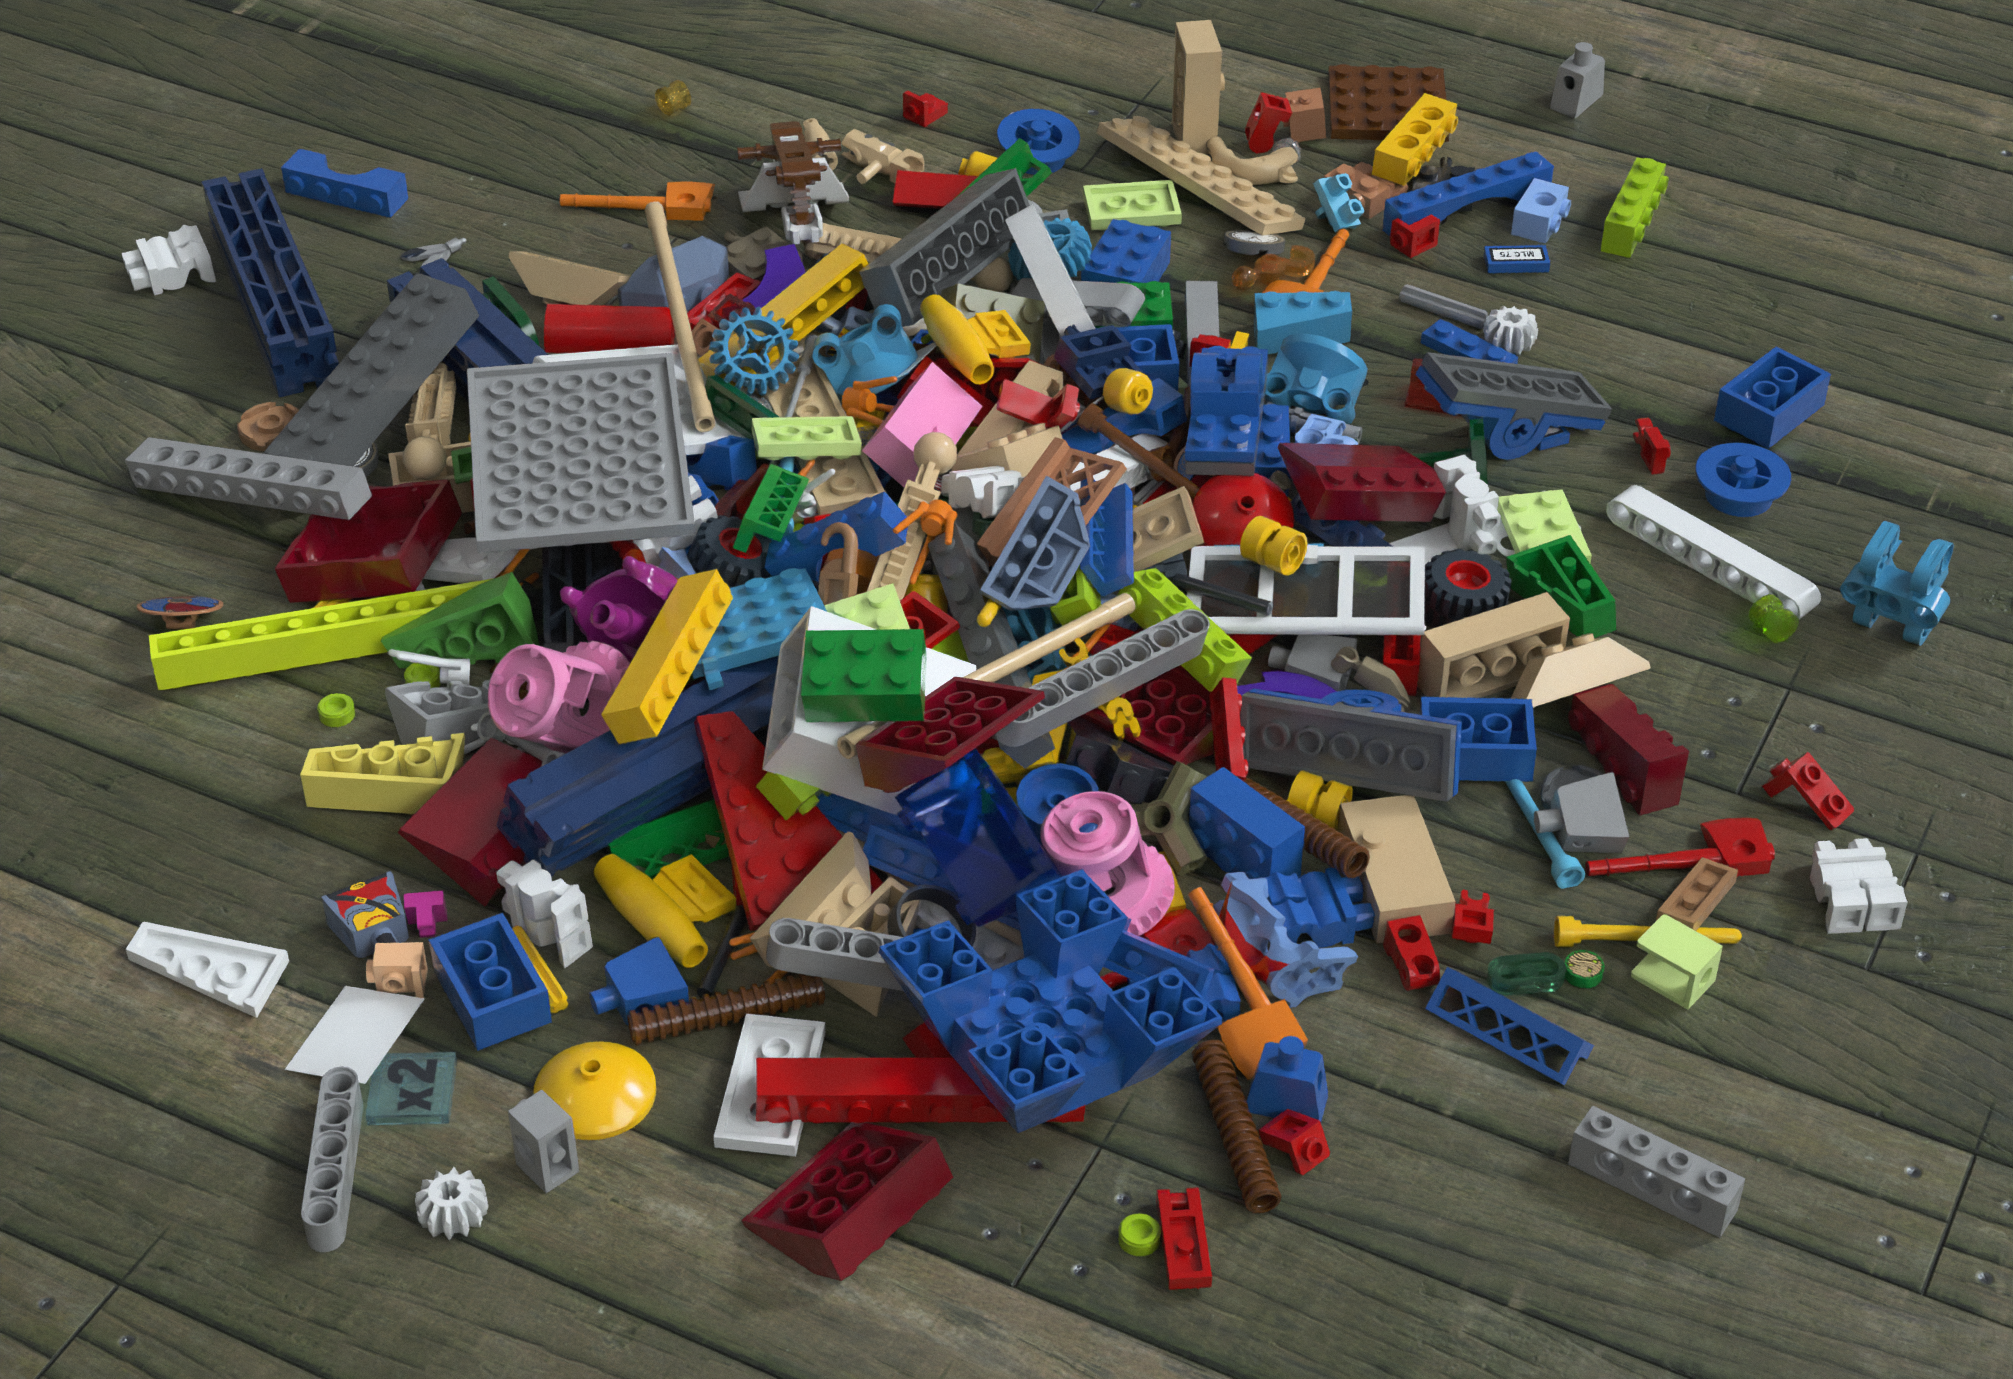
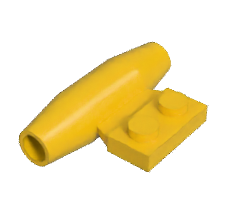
M930 295L921 303L920 311L930 337L949 363L975 384L988 382L994 374V366L989 354H995L999 358H1014L1020 355H1029L1030 341L1006 310L975 313L974 317L967 320L961 311L940 295Z
M615 854L604 856L594 868V877L615 909L647 941L659 937L670 957L686 968L698 965L708 952L706 942L692 922L702 921L706 923L734 910L736 907V897L692 854L660 868V872L653 880L647 874Z

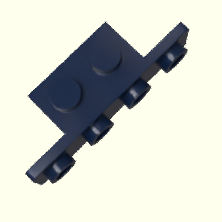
M1299 493L1291 501L1294 520L1333 547H1393L1383 540L1386 534L1371 523L1365 527L1359 523L1360 520H1311ZM1398 561L1354 562L1383 581L1387 577L1388 564L1396 565Z

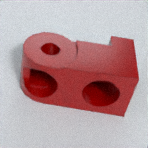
M1263 92L1260 93L1245 127L1248 145L1253 152L1265 153L1273 147V136L1280 121L1289 122L1292 110L1287 98Z
M1421 915L1387 921L1383 947L1387 955L1392 957L1396 969L1399 970L1404 989L1409 991L1438 985L1440 981L1439 964ZM1403 929H1412L1409 936L1399 937L1398 933Z

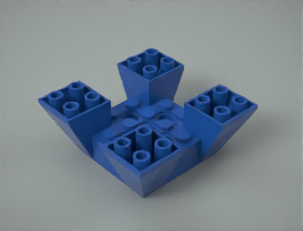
M1083 869L1016 894L1015 901L1025 958L995 970L991 969L949 920L879 947V954L928 1029L1017 1133L1154 1076L1222 1024L1223 1018L1175 967L1116 991H1112L1100 978L1099 973L1127 924L1128 917Z

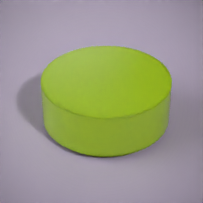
M413 663L404 672L405 684L429 681L430 688H439L441 685L440 669L438 666Z
M340 693L330 694L318 703L319 720L328 727L347 725L355 717L354 702L348 695Z
M1138 1213L1127 1216L1119 1225V1245L1126 1253L1133 1256L1152 1254L1158 1249L1161 1241V1227L1158 1221L1147 1214Z

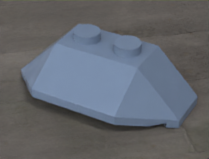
M704 236L672 248L687 312L727 281L729 275L727 247ZM657 254L649 257L632 274L628 282L618 289L619 306L669 307Z
M1048 476L1045 477L981 587L980 594L1010 611L1056 606L1090 547L1078 493Z

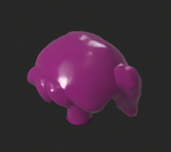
M626 556L623 559L624 569L614 571L594 581L583 592L573 587L565 586L561 589L560 596L561 600L569 606L573 619L581 632L586 635L588 642L595 641L610 645L619 650L631 663L678 580L662 568L638 561L631 556Z

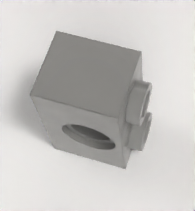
M540 1090L528 1099L521 1100L514 1108L508 1111L516 1165L545 1193H548L580 1172L572 1117L543 1090Z

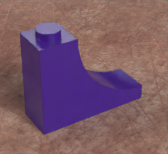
M795 244L764 250L765 275L760 285L743 300L722 307L721 320L726 319L729 321V315L733 311L741 317V311L745 307L753 315L756 307H764L806 273Z

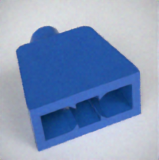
M659 937L607 962L604 966L606 987L589 993L590 1002L596 1015L617 1008L626 1025H628L627 1015H629V1010H635L636 1013H639L643 1007L653 1010V1006L657 1004L662 1008L665 1007L666 1002H672L673 1005L678 1004L680 999L689 1002L688 986Z
M1294 1036L1284 1037L1279 1043H1265L1246 1099L1249 1111L1253 1114L1275 1118L1286 1109H1290L1321 1122L1328 1099L1323 1055L1317 1051L1303 1049V1042Z

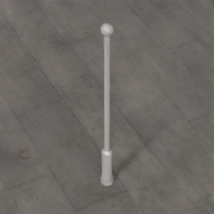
M811 334L806 337L805 348L797 369L799 376L785 417H792L805 376L811 372L814 362L813 346L814 341L818 337L817 335ZM770 460L769 466L770 464L776 465L778 460ZM768 469L763 471L762 478H764Z

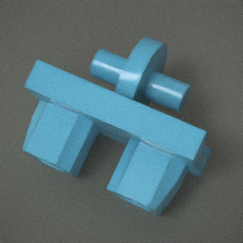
M1348 174L1318 179L1313 183L1322 206L1315 212L1318 219L1327 217L1334 232H1338L1339 229H1354L1361 224L1359 217L1364 213V208L1357 199H1349L1346 191L1351 188L1352 182Z

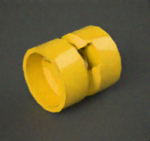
M1257 516L1244 530L1240 543V552L1243 558L1259 565H1266L1268 569L1289 576L1300 567L1304 560L1308 545L1307 537L1304 533L1293 528L1281 526L1276 521L1263 516Z
M1302 770L1297 774L1291 786L1287 801L1338 831L1340 803L1352 801L1353 788L1334 780L1325 784L1322 776Z

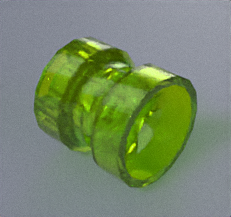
M1768 594L1758 599L1749 611L1750 621L1758 628H1764V634L1774 643L1785 641L1798 627V617L1791 610L1784 609L1783 602L1774 594Z

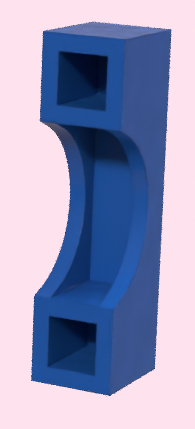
M299 149L281 167L286 193L389 218L408 200L405 173L378 167L362 174H340L328 168L325 154Z
M1159 377L1152 381V399L1149 406L1143 412L1129 415L1115 411L1110 407L1104 409L1103 415L1107 417L1106 421L1127 436L1135 434L1162 436L1186 422L1187 417L1182 394ZM1078 425L1062 434V438L1066 440L1070 448L1091 454L1100 453L1114 444L1101 433L1097 432L1095 434L1092 431L1088 433Z
M730 435L706 443L703 454L686 455L688 472L700 476L706 486L718 484L723 485L725 490H739L745 487V483L758 479L753 439Z
M881 492L873 497H866L859 503L842 511H835L822 520L804 525L801 529L784 536L781 542L773 540L768 546L765 569L772 576H777L786 569L806 568L811 580L819 581L822 556L832 550L844 548V538L840 533L833 534L826 546L821 545L822 534L828 526L837 522L848 524L857 535L858 549L874 556H879L906 544L908 527L898 534L893 533V528L907 516L885 492Z

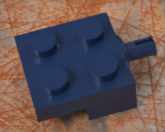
M1070 325L1064 331L1065 336L1060 337L1054 355L1056 361L1089 399L1103 396L1104 383L1114 370L1128 368L1142 372L1128 356L1132 345L1114 325L1080 332L1075 325H1072V327Z

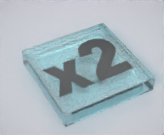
M456 1052L387 1053L371 1075L365 1115L367 1125L449 1124L457 1067Z

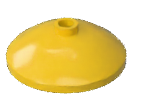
M587 1042L565 1049L551 1058L536 1078L534 1094L543 1090L572 1117L575 1139L600 1140L620 1135L636 1126L645 1118L655 1101L656 1080L651 1065L637 1051L618 1043Z

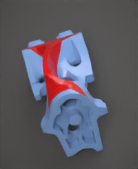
M1244 872L1227 873L1224 876L1221 886L1227 893L1225 900H1219L1214 904L1213 908L1229 936L1235 941L1236 948L1257 980L1263 982L1275 997L1282 1000L1285 999L1290 1008L1297 1007L1308 996L1341 989L1343 972L1348 966L1357 961L1358 955L1355 951L1348 947L1319 949L1316 943L1312 941H1305L1301 944L1292 942L1287 937V927L1283 926L1285 917L1267 900L1269 894L1266 878L1249 879ZM1268 941L1270 942L1269 951L1267 950ZM1320 967L1316 972H1309L1313 968Z

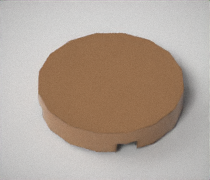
M266 402L253 406L242 414L241 422L237 424L241 442L250 449L265 451L297 414L299 409L287 403H284V407L276 406L275 402Z

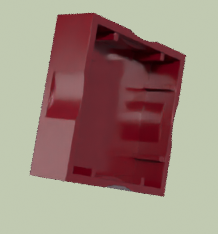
M449 479L410 482L384 487L369 486L372 497L350 520L311 514L303 531L293 540L275 567L289 602L387 596L416 591L462 514Z

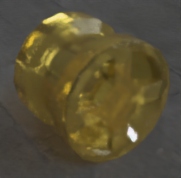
M680 80L671 82L669 87L662 86L655 92L657 105L666 115L670 116L676 113L678 108L685 109L691 105L690 92L687 86Z

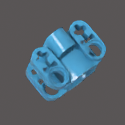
M1883 521L1866 546L1860 562L1854 565L1842 583L1840 592L1847 602L1856 606L1853 613V623L1871 628L1879 616L1906 624L1903 631V640L1921 646L1931 630L1936 627L1950 604V597L1941 586L1949 573L1948 564L1951 560L1954 544L1942 539L1932 541L1916 565L1914 572L1910 573L1896 568L1892 560V556L1902 543V540H1899V525Z

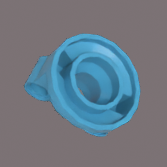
M889 304L880 305L874 310L871 323L859 326L840 338L833 333L821 334L816 338L813 346L814 363L825 371L841 403L844 391L848 387H853L854 381L865 382L884 377H897L918 358L915 348L901 326L900 312L896 307ZM886 316L891 317L895 324L893 327L885 329L880 327L877 322ZM829 345L834 347L837 352L832 357H824L819 353V349ZM918 364L913 369H911L907 374L897 378V381L895 383H890L887 385H882L868 389L872 393L877 394L885 390L886 388L896 384L904 377H906L918 366Z
M1291 334L1283 339L1272 369L1268 373L1265 391L1266 404L1267 402H1272L1276 405L1289 406V408L1295 406L1303 408L1304 411L1309 413L1326 414L1328 418L1341 420L1345 424L1350 425L1355 419L1354 406L1365 381L1368 368L1363 359L1353 350L1337 341L1313 334ZM1283 389L1281 393L1272 394L1275 390ZM1337 405H1345L1342 409H1333Z

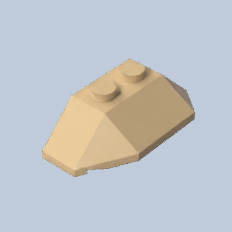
M526 251L509 252V259L530 294L543 297L542 303L561 304V302L570 303V305H604L618 294V289L626 284L632 276Z
M1593 633L1572 638L1573 645L1563 648L1562 643L1542 648L1541 656L1529 659L1511 699H1532V705L1536 707L1651 669L1649 661L1611 638L1594 639Z
M847 832L750 937L766 966L772 967L766 959L769 929L773 922L781 918H793L840 926L871 896L869 860L852 832Z

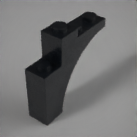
M1080 716L1067 722L1058 759L1059 763L1077 766L1090 774L1092 778L1099 781L1105 792L1115 794L1124 800L1142 804L1143 801L1150 803L1157 800L1174 767L1119 740L1105 729Z

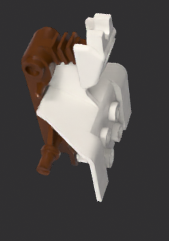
M800 122L770 124L772 145L760 146V143H755L754 147H737L739 161L756 159L758 162L762 161V158L773 159V162L763 163L751 190L738 192L742 211L766 210V205L775 208L782 207V221L787 240H791L793 244H800L801 240H811L812 243L819 242V238L823 236V223L817 203L819 200H825L826 205L849 203V195L845 191L843 183L839 182L829 167L826 159L812 158L811 155L818 153L819 156H823L825 152H841L840 138L834 140L817 138V141L806 142Z

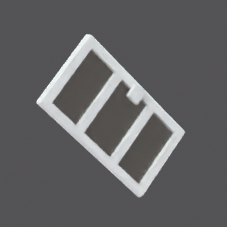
M1307 545L1303 562L1289 576L1268 569L1266 565H1259L1243 558L1240 546H1195L1191 549L1189 577L1273 602V610L1268 616L1187 591V597L1226 634L1424 635L1426 630L1424 625L1425 547H1318V545Z

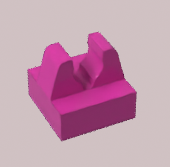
M443 890L404 894V909L408 924H417L420 938L436 937V922L447 921V905Z

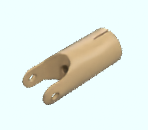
M810 118L803 122L806 142L817 141V138L830 140L817 119ZM825 152L823 156H819L818 153L811 155L812 158H825L832 171L838 164L835 152Z

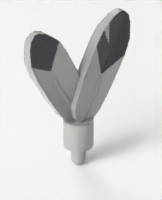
M464 237L459 240L454 238L445 244L413 248L401 254V259L409 262L427 259L422 266L440 258L446 261L452 253L461 249V245L466 243L467 240Z

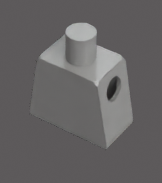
M1586 42L1577 43L1574 54L1558 68L1550 105L1551 110L1576 118L1603 95L1605 60L1603 57L1592 53L1593 46Z
M1298 635L1292 650L1277 646L1271 648L1268 667L1306 675L1327 684L1335 691H1343L1353 668H1350L1346 673H1338L1332 668L1331 661L1343 647L1351 646L1356 650L1357 639L1331 635Z
M1613 772L1557 788L1551 800V809L1534 812L1536 832L1557 831L1560 846L1564 851L1622 853L1629 839Z

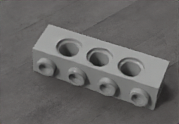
M1592 1106L1573 1134L1569 1165L1720 1238L1738 1211L1745 1178L1610 1113Z

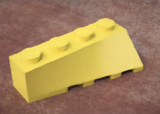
M451 734V740L434 742L432 736L417 738V743L396 746L394 740L381 741L379 745L367 749H361L359 744L309 749L300 774L306 806L415 814L463 766L465 734Z

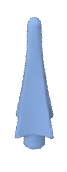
M661 548L659 552L661 560L659 568L664 569L678 579L683 576L696 574L684 549L671 551L669 548Z

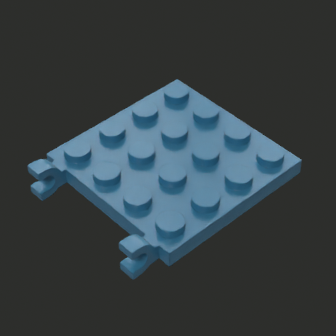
M806 568L786 569L780 575L766 579L753 578L744 585L730 588L733 599L692 672L693 679L705 676L709 690L724 687L720 674L721 671L779 656L780 645L811 606L827 612Z

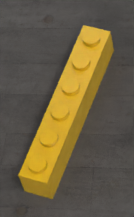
M841 243L762 307L761 316L766 317L767 313L773 310L774 316L772 320L777 322L780 318H784L785 323L782 329L793 328V334L788 339L799 342L865 288L859 273L869 264L865 255ZM751 329L757 336H767L762 331ZM736 333L728 341V350L731 358L736 355L737 351L741 350L738 344L739 337ZM777 346L767 353L770 360L769 365L779 358ZM749 348L747 354L755 352L757 355H759L761 350L757 349L753 351L751 348ZM711 350L698 359L706 378L715 375L714 370L720 365L710 363V357L715 353ZM744 366L740 368L747 373L756 374L750 367ZM723 373V374L718 375V376L721 377L722 379H724L725 376H726V374ZM733 381L730 382L731 385H733V386L736 385L735 382H733Z
M717 569L679 578L604 708L601 716L619 744L657 737L733 599L729 586L723 581Z

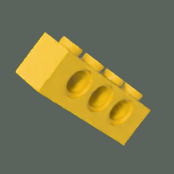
M1424 93L1375 149L1372 175L1403 186L1406 185L1412 176L1416 177L1424 162L1430 161L1436 148L1442 147L1447 135L1454 133L1458 124V117L1455 116L1457 104Z

